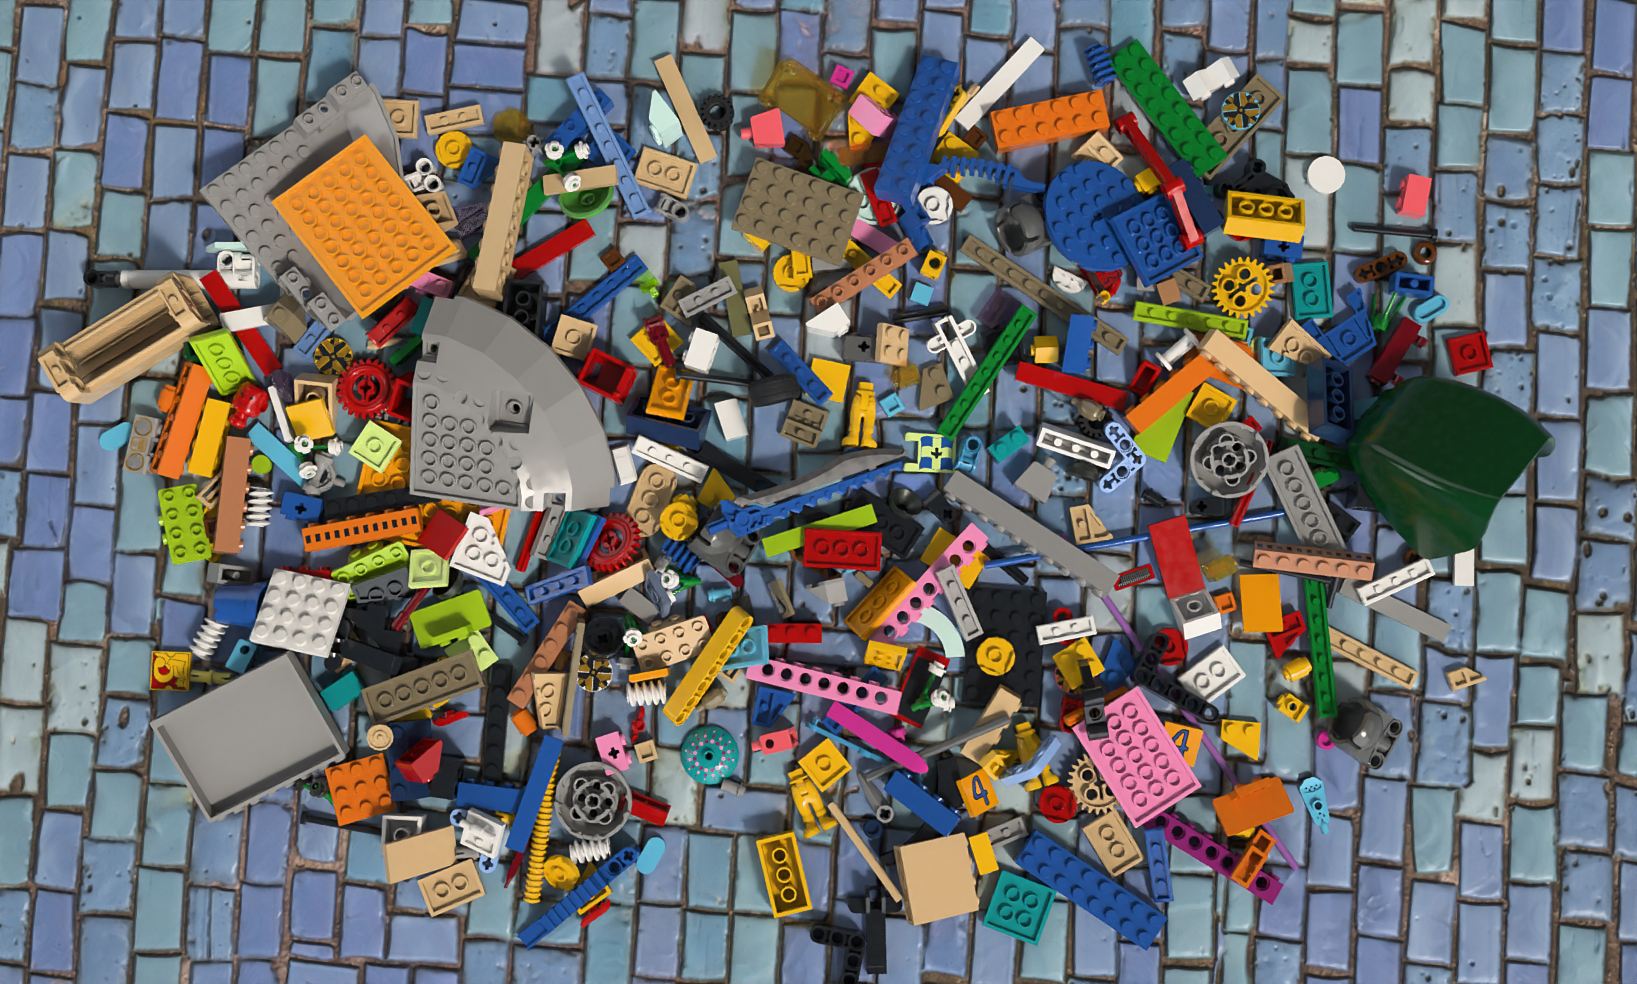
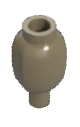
M1074 397L1071 401V404L1077 406L1078 412L1089 420L1101 421L1105 416L1106 412L1103 410L1102 405L1093 400H1080Z
M723 685L712 687L701 697V702L695 706L696 710L701 712L704 709L710 710L719 706L725 701L728 695L727 690Z

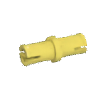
M192 670L191 675H199V677L190 676L191 682H204L208 685H214V683L223 684L229 681L225 680V678H233L232 673H219L215 670H209V672Z

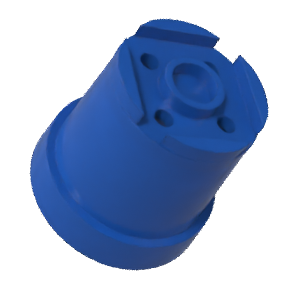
M257 582L253 585H222L223 588L219 587L213 600V607L217 608V614L214 613L215 620L218 623L248 627L250 630H253L270 582Z

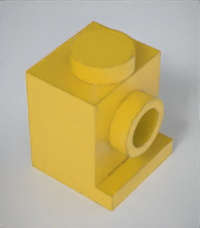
M1290 693L1281 694L1276 701L1277 706L1275 707L1276 710L1298 723L1309 709L1308 705ZM1291 703L1295 705L1293 710H1290L1289 705Z

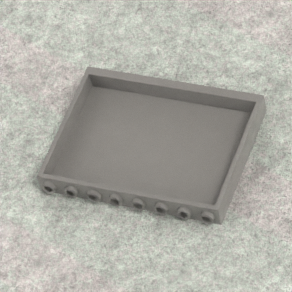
M288 650L165 712L149 723L209 823L215 820L220 822L228 817L227 814L231 812L236 814L242 811L245 805L249 803L254 805L262 800L261 797L265 795L270 797L277 793L279 788L283 786L288 788L295 783V780L299 778L304 780L311 776L313 771L326 769L329 763L333 761L336 763L342 761L350 750L292 650Z

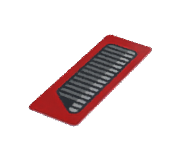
M1151 564L1118 574L1120 577L1114 584L1115 591H1119L1154 579L1155 575Z

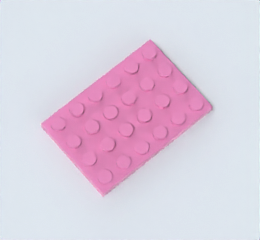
M1135 686L1104 706L1109 738L1089 741L1085 719L1071 727L1134 828L1142 825L1201 787V784L1138 686Z

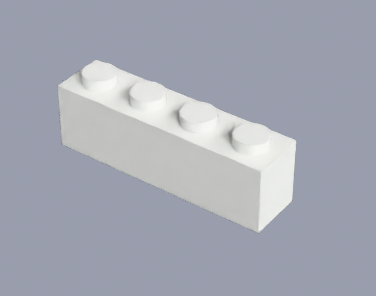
M1045 422L1041 423L1036 437L1037 446L1110 469L1116 453L1114 445Z

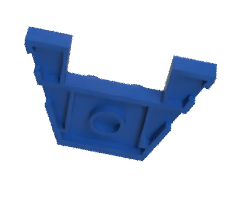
M1361 288L1344 297L1354 315L1327 333L1323 334L1313 318L1301 325L1311 337L1332 355L1331 357L1343 365L1348 364L1377 345L1371 322L1368 320L1366 313L1367 308L1363 302Z

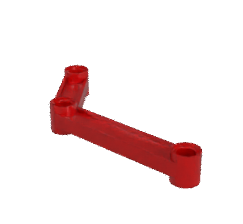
M1132 111L1114 119L1113 122L1117 132L1120 135L1124 133L1161 183L1160 188L1164 197L1167 200L1170 199L1182 232L1179 235V241L1184 250L1188 251L1204 243L1203 234L1198 227L1194 226L1183 192L1186 191V187L1180 176L1174 177L1139 129L1137 118Z

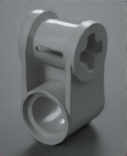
M661 192V198L652 210L678 223L688 222L690 211L687 205ZM683 209L686 211L684 216H676L679 210Z

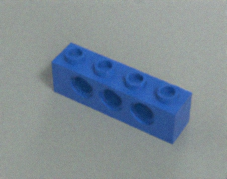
M598 87L594 94L606 116L614 107V104ZM578 107L545 140L546 144L551 141L559 142L564 148L562 155L572 146L574 147V145L578 144L590 132L580 108Z

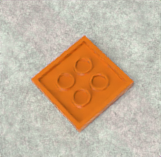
M383 753L324 769L338 826L397 809L396 802L391 801L390 779Z

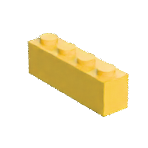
M208 398L207 402L204 403L202 408L204 414L197 426L198 436L192 445L193 454L187 463L189 473L214 478L218 474L224 452L225 438L228 436L231 426L228 419L235 411L231 403Z

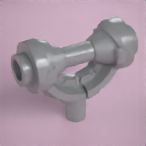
M323 451L320 454H315L316 474L303 484L304 494L315 498L316 495L320 496L322 492L332 488L333 484L344 488L346 481L336 477L337 470L334 460L331 459V454ZM324 470H327L326 480L320 483Z

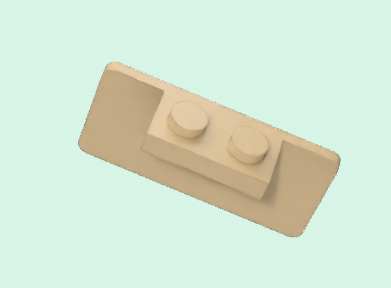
M674 614L667 620L653 621L648 626L649 632L642 634V642L634 646L633 649L641 671L647 672L700 655L712 636L704 615L686 620L684 614Z

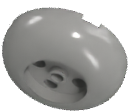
M1224 421L1211 425L1197 437L1191 449L1190 466L1195 480L1206 491L1218 497L1236 498L1253 491L1265 477L1269 466V453L1265 441L1252 427L1236 421ZM1235 443H1239L1241 445V448L1238 451H1235L1232 448V446ZM1219 446L1221 452L1215 454L1213 452L1214 447ZM1226 455H1231V460L1226 461ZM1237 462L1244 464L1242 469H1236L1235 465ZM1223 465L1224 471L1219 473L1216 471V467ZM1254 472V477L1251 483L1246 485L1251 473Z
M585 762L571 768L561 778L556 788L554 806L560 823L569 833L580 839L597 841L614 835L624 826L632 809V793L626 778L613 766L602 762ZM611 770L614 774L607 776L605 771ZM595 782L600 783V790L594 789ZM625 793L627 800L624 803L623 811H620L618 808ZM580 794H584L586 796L584 802H581L579 800ZM593 797L598 798V803L593 801ZM606 798L612 799L613 804L611 806L605 803ZM592 809L598 812L596 817L590 815Z

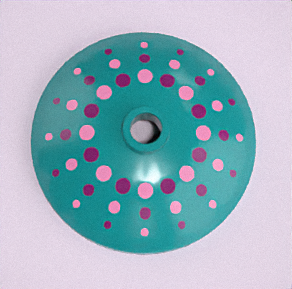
M704 726L694 730L686 738L681 749V761L685 771L692 779L703 784H716L722 782L724 778L727 779L734 772L739 760V750L735 739L729 732L717 726ZM708 752L713 755V758L710 760L706 758V753Z

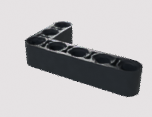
M1164 633L1151 634L1130 671V680L1202 722L1216 721L1219 717L1217 707L1155 673L1169 645V638ZM1157 636L1160 637L1162 640V644L1160 647L1156 646L1155 644V638ZM1148 653L1151 654L1153 657V661L1151 664L1147 663L1146 661V655ZM1139 670L1144 673L1142 681L1137 679V672ZM1156 680L1160 681L1161 687L1159 690H1156L1154 688V682ZM1173 689L1178 693L1175 700L1171 698V691ZM1189 699L1194 701L1193 709L1188 707ZM1207 708L1211 711V717L1208 719L1204 714Z
M821 922L814 923L810 928V938L813 942L845 949L839 984H858L866 944L864 934L856 929ZM820 928L824 931V934L821 937H816L813 935V931ZM835 932H840L843 935L840 941H835L832 938ZM854 936H859L862 938V942L855 945L851 942V939ZM852 955L858 957V962L855 964H850L847 961ZM852 975L855 979L852 983H846L844 977Z

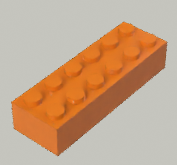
M1102 89L992 111L988 117L996 154L1093 135L1097 130L1103 133L1107 132L1110 127Z

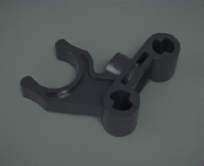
M1261 159L1248 162L1244 167L1245 175L1234 183L1224 180L1216 184L1213 189L1214 196L1218 199H1225L1228 190L1248 193L1257 190V194L1267 195L1271 189L1281 191L1285 197L1295 198L1287 183L1265 172L1266 164ZM1221 187H1226L1227 192L1223 193Z
M1087 659L1077 660L1083 683L1080 687L1088 740L1094 741L1109 738L1102 687H1095Z

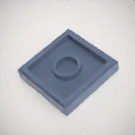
M654 570L647 571L644 588L661 618L669 615L672 601Z

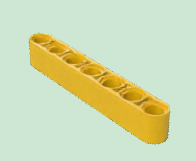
M735 606L729 611L664 706L663 714L676 726L686 721L751 626L753 617L740 606Z

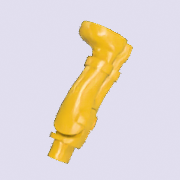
M859 382L858 390L855 391L856 394L850 409V433L842 439L841 443L844 447H858L860 423L863 417V436L860 447L866 450L877 449V442L872 437L876 418L873 383Z
M1029 721L1015 725L1017 731L1015 736L1018 737L1017 750L1022 764L1029 762L1042 745L1040 738L1035 733V729L1031 728ZM1049 764L1041 772L1044 786L1059 782V777L1050 772ZM1038 776L1028 780L1024 785L1025 792L1042 787Z
M802 767L788 773L791 780L789 784L791 785L793 800L802 816L803 822H806V829L803 831L804 838L807 839L821 832L814 820L809 803H811L815 815L819 819L822 831L837 825V820L826 814L827 811L824 808L816 786L808 778V774H804Z

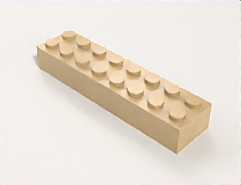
M506 141L503 142V147L499 149L498 156L500 161L499 165L495 167L496 179L495 184L491 186V202L487 204L488 216L487 220H484L483 223L484 235L479 241L480 254L479 257H476V272L471 279V286L481 299L504 302L506 279H509L534 163V157L526 144Z

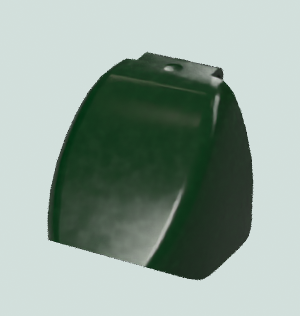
M1424 375L1408 378L1397 383L1393 388L1384 390L1354 425L1355 436L1345 441L1349 446V455L1354 469L1376 508L1418 555L1428 560L1467 552L1477 547L1487 531L1498 503L1534 458L1549 456L1555 449V438L1541 423L1502 397L1460 381Z

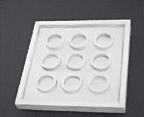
M275 568L252 630L250 641L328 658L351 591V584Z

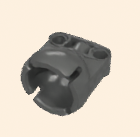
M1030 193L1001 206L997 210L994 221L999 223L994 226L999 243L1008 253H1014V256L1022 257L1053 244L1044 225L1045 214L1042 209L1045 194Z
M716 503L707 512V516L710 518L702 517L699 521L695 533L688 539L687 547L692 553L719 570L724 577L731 578L739 574L746 566L756 550L762 534L760 529L752 532L753 541L748 538V534L737 538L727 529L709 535L706 524L723 518L720 509L721 505ZM729 563L734 566V572L729 569Z
M1351 697L1348 699V703L1341 702L1337 706L1338 717L1329 718L1327 723V730L1330 733L1328 734L1329 740L1361 765L1378 770L1383 766L1398 741L1403 724L1400 720L1393 718L1367 699Z

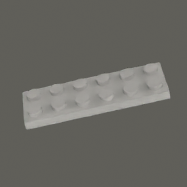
M1299 444L1270 455L1268 475L1301 545L1346 550L1347 546Z

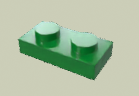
M419 335L410 337L406 341L407 345L392 353V358L389 359L390 362L399 368L423 347L422 337Z

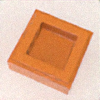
M1232 591L1212 597L1220 611V615L1238 609Z

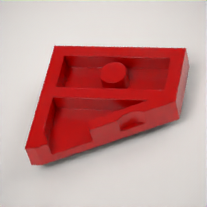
M1300 611L1282 616V632H1265L1275 659L1280 658L1282 653L1306 630Z

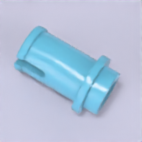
M731 586L718 589L711 587L708 590L709 601L715 603V600L732 599Z

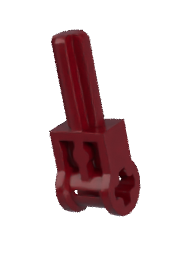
M657 312V315L647 319L645 317L642 318L652 345L656 343L665 367L671 368L675 366L676 362L667 341L670 335L661 313Z

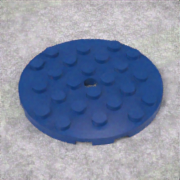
M1096 161L1077 162L1063 169L1050 182L1043 200L1044 225L1053 245L1068 261H1073L1080 265L1082 269L1088 271L1112 272L1125 267L1131 261L1109 220L1145 201L1141 193H1138L1133 186V182L1118 169ZM1093 212L1100 214L1099 221L1094 219Z

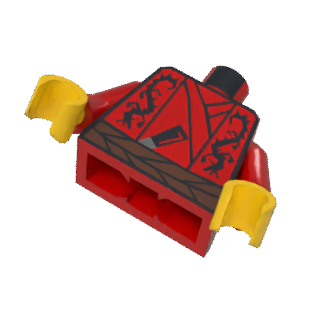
M1080 265L1078 266L1096 295V299L1098 297L1103 299L1102 305L1116 294L1121 284L1120 278L1123 275L1120 269L1112 272H1092L1082 269Z

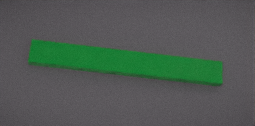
M572 146L565 154L575 151L574 147ZM575 155L562 160L560 169L564 172L576 171L587 160L585 158L579 159ZM550 168L544 175L557 174L558 172ZM543 176L527 191L520 228L552 196L544 195ZM479 241L467 252L474 262L480 254Z
M1023 304L1019 306L936 429V432L949 441H953L1038 314Z
M1302 579L1317 718L1338 717L1324 583Z

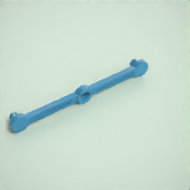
M814 716L812 721H807L805 724L806 727L857 751V753L867 758H872L884 765L891 763L862 747L818 727L817 724L820 719H816ZM905 768L900 769L901 772L903 769L913 776V779L923 783L925 778L922 777V773H913Z

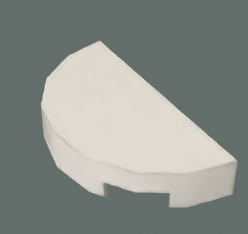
M1057 266L1053 268V282L1062 292L1069 294L1077 293L1088 284V281Z

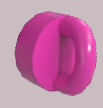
M903 725L891 727L886 731L889 736L901 744L905 742L904 735L906 730Z

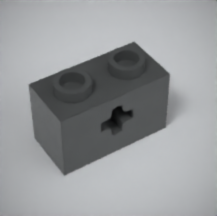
M849 333V336L845 335L843 361L881 364V362L875 361L877 335L869 334L868 337H861L859 333ZM862 344H866V347L869 349H866L865 352H862L861 348L858 347H861Z

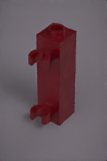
M1408 317L1399 320L1365 375L1369 379L1370 384L1382 387L1390 382L1395 386L1397 383L1405 380L1394 372L1412 343L1421 349L1429 341L1418 335L1422 328L1421 325Z

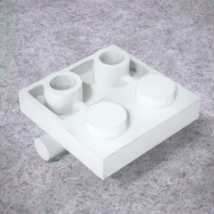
M472 807L468 810L466 820L462 819L459 823V826L464 828L460 843L494 859L498 855L506 823Z

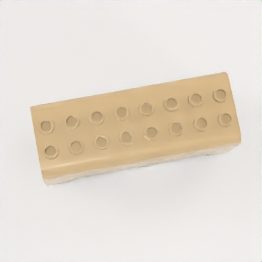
M171 271L155 281L157 286L63 343L54 342L38 352V361L56 392L60 393L67 402L92 404L183 349V343L189 342L190 337L208 333L220 327L219 319L196 280L191 276Z

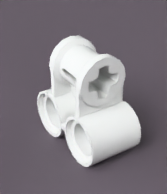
M421 158L417 161L416 172L404 176L405 184L415 196L421 195L425 191L429 193L444 191V183L436 176V167L427 158ZM425 165H430L429 171L422 172V168ZM433 182H438L437 188L430 189V185Z

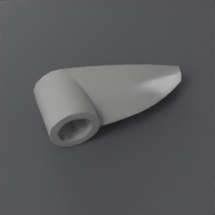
M861 771L857 776L870 806L879 821L883 823L890 822L894 816L891 805L872 781L867 782L864 773ZM883 808H884L885 810H888V809H889V810H890V812L888 813L889 816H888V817L880 816V815H879V814H881V811H880V810L883 809Z

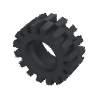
M714 94L713 97L709 95L708 99L705 98L700 106L701 119L708 129L711 130L712 128L714 131L720 129L722 131L723 128L726 127L727 129L729 124H732L735 116L734 108L728 97L725 98L722 94L721 96ZM714 106H720L724 109L725 113L722 118L714 119L710 115V110Z
M1100 404L1106 413L1099 428L1091 427L1088 419L1079 413L1077 425L1080 427V432H1083V435L1090 438L1103 437L1105 435L1103 432L1104 425L1109 421H1114V418L1112 419L1113 414L1112 412L1110 413L1108 407Z

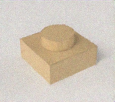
M653 739L634 745L640 764L659 758Z

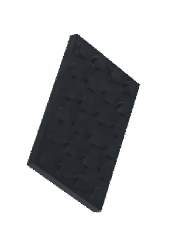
M971 586L969 600L984 633L966 641L962 702L988 704L998 686L1002 684L1020 695L1022 707L1039 708L1044 645H1039L1035 626L1045 624L1047 592ZM992 637L1005 639L1012 645L1015 652V660L1011 669L997 676L987 674L981 670L976 659L977 649L980 644L987 638Z

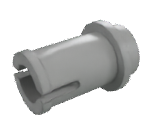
M724 778L721 790L737 795L736 797H743L746 789L742 782L739 784Z
M456 847L457 859L473 858L477 860L481 856L480 852L469 847Z

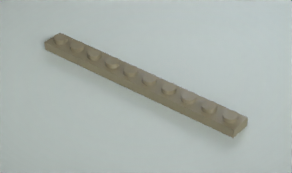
M971 234L961 247V253L1068 324H1070L1072 312L1090 314ZM1094 317V320H1098L1096 331H1092L1091 339H1095L1094 341L1118 356L1129 339Z

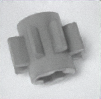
M537 132L531 136L527 134V141L524 140L523 143L527 145L533 157L538 153L543 155L542 150L546 144L542 142L545 141V137L541 136L539 138ZM535 141H537L538 144L533 147L531 144H535Z

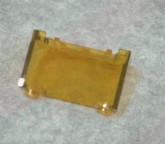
M790 57L779 61L757 98L761 101L763 107L769 110L771 108H779L782 112L806 127L807 136L816 142L823 140L850 101L846 94Z

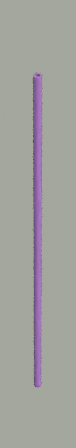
M1065 533L1060 535L1061 538L1072 544ZM1108 595L1105 599L1101 597L1140 653L1144 646L1111 598ZM1148 653L1146 655V661L1147 663L1151 664L1153 658ZM1157 666L1155 673L1166 678L1159 666ZM1173 689L1171 691V698L1175 700L1178 693ZM1180 710L1191 726L1202 728L1195 717ZM1203 731L1201 738L1203 744L1232 785L1240 784L1241 782ZM1269 822L1262 824L1261 826L1266 833L1277 840L1275 845L1292 870H1297L1300 866Z

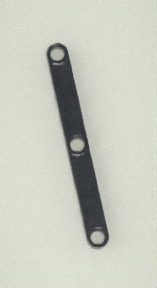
M703 442L698 452H691L689 448H686L693 457L754 492L759 491L755 487L758 480L766 482L767 486L765 489L778 486L776 483ZM792 495L773 503L778 504L798 496ZM803 505V510L800 513L789 511L809 524L832 517L815 506Z

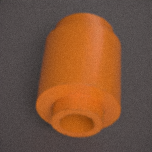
M165 384L164 388L161 389L156 403L159 406L158 410L166 413L169 412L176 387Z
M519 708L512 713L513 718H511V721L520 734L523 733L526 737L538 729L536 726L537 722L527 708L524 710Z

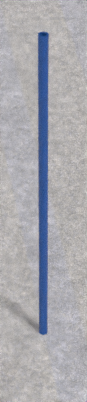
M1278 509L1244 515L1241 524L1285 516V510ZM1231 518L1188 526L1190 533L1232 525L1229 524ZM1149 533L1076 545L1075 547L1086 552L1151 540ZM1037 554L1019 555L984 562V568L1002 567L1041 560L1042 558Z

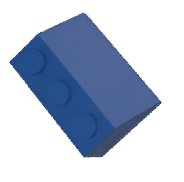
M1078 312L1071 313L1062 372L1085 373L1086 369H1090L1091 358L1088 357L1089 350H1093L1095 340L1091 339L1092 331H1096L1098 320H1094L1095 315Z

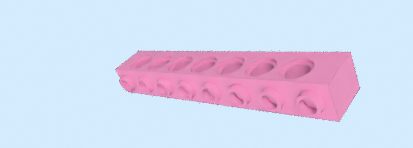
M971 522L916 581L918 585L872 633L869 639L895 645L896 642L894 640L899 635L903 637L909 630L907 626L912 621L916 623L922 616L920 612L925 607L929 609L936 601L934 597L937 593L941 595L944 593L935 571L951 564L949 561L950 557L957 555L960 558V563L955 568L958 575L962 573L960 569L965 564L968 567L975 559L973 555L976 551L982 552L988 545L986 542L988 537ZM964 541H970L973 544V549L970 552L963 549ZM926 583H931L934 587L933 593L926 594L923 586ZM913 597L919 598L921 601L920 607H911L910 600ZM900 611H904L908 615V619L904 623L897 620V614ZM887 625L892 626L895 630L894 635L891 637H887L884 634V628Z
M775 657V661L769 660V664L773 666V672L770 675H766L763 671L767 664L752 666L747 669L745 677L747 679L893 715L898 714L902 697L899 687L888 685L887 688L880 687L879 682L869 680L867 684L861 682L862 678L850 676V679L842 677V673L831 671L830 675L823 673L824 669L812 667V670L805 668V664L794 662L793 665L786 664L785 659ZM785 669L792 671L790 679L785 680L782 677V672ZM805 673L811 676L808 684L801 682V676ZM823 678H828L830 682L829 687L826 689H822L819 685L820 680ZM841 683H847L849 687L848 691L844 694L838 691V686ZM860 687L867 689V696L864 698L857 696V690ZM878 692L886 694V700L883 703L876 701V694Z

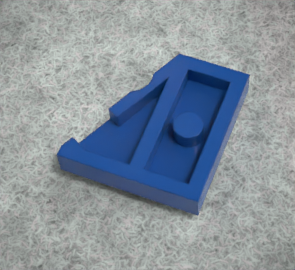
M471 146L456 182L471 189H476L495 173V167L499 165L500 159Z
M1116 638L1112 639L1109 652L1105 657L1103 665L1105 670L1099 673L1098 676L1111 691L1129 677L1130 671L1136 662L1133 656Z
M759 686L751 724L771 728L795 698L796 694Z

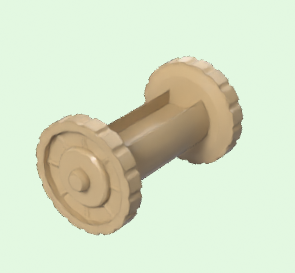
M387 723L371 725L367 733V742L374 750H385L393 742V732L387 726Z

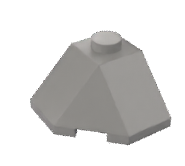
M843 577L805 586L807 591L827 604H833V607L845 605L844 601L848 600Z

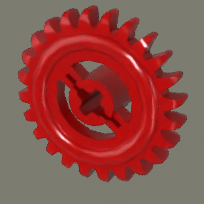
M361 358L359 364L353 361V367L347 365V372L341 371L344 377L338 378L341 384L336 385V388L340 390L336 393V396L341 397L338 403H344L342 406L343 410L349 408L348 414L350 416L355 412V418L359 419L362 414V418L366 420L369 414L370 418L374 420V413L382 417L381 410L387 412L386 404L393 393L391 387L394 380L392 379L397 376L394 373L389 374L392 368L388 367L385 369L387 365L385 362L379 365L380 361L378 359L372 363V359L368 358L365 363ZM364 376V379L357 386L359 394L362 395V401H359L354 395L353 388L355 382ZM372 376L376 377L380 382L381 389L379 394L378 387L372 382Z
M611 512L609 516L606 514L602 516L607 520L586 560L596 570L601 569L603 572H606L608 569L610 572H613V566L620 570L619 563L627 566L626 558L633 561L630 553L638 554L633 548L641 547L636 542V540H642L637 535L641 533V530L637 528L639 525L635 522L634 518L621 512L616 514ZM612 529H619L623 540ZM600 539L601 544L609 550V553L601 552L599 548Z

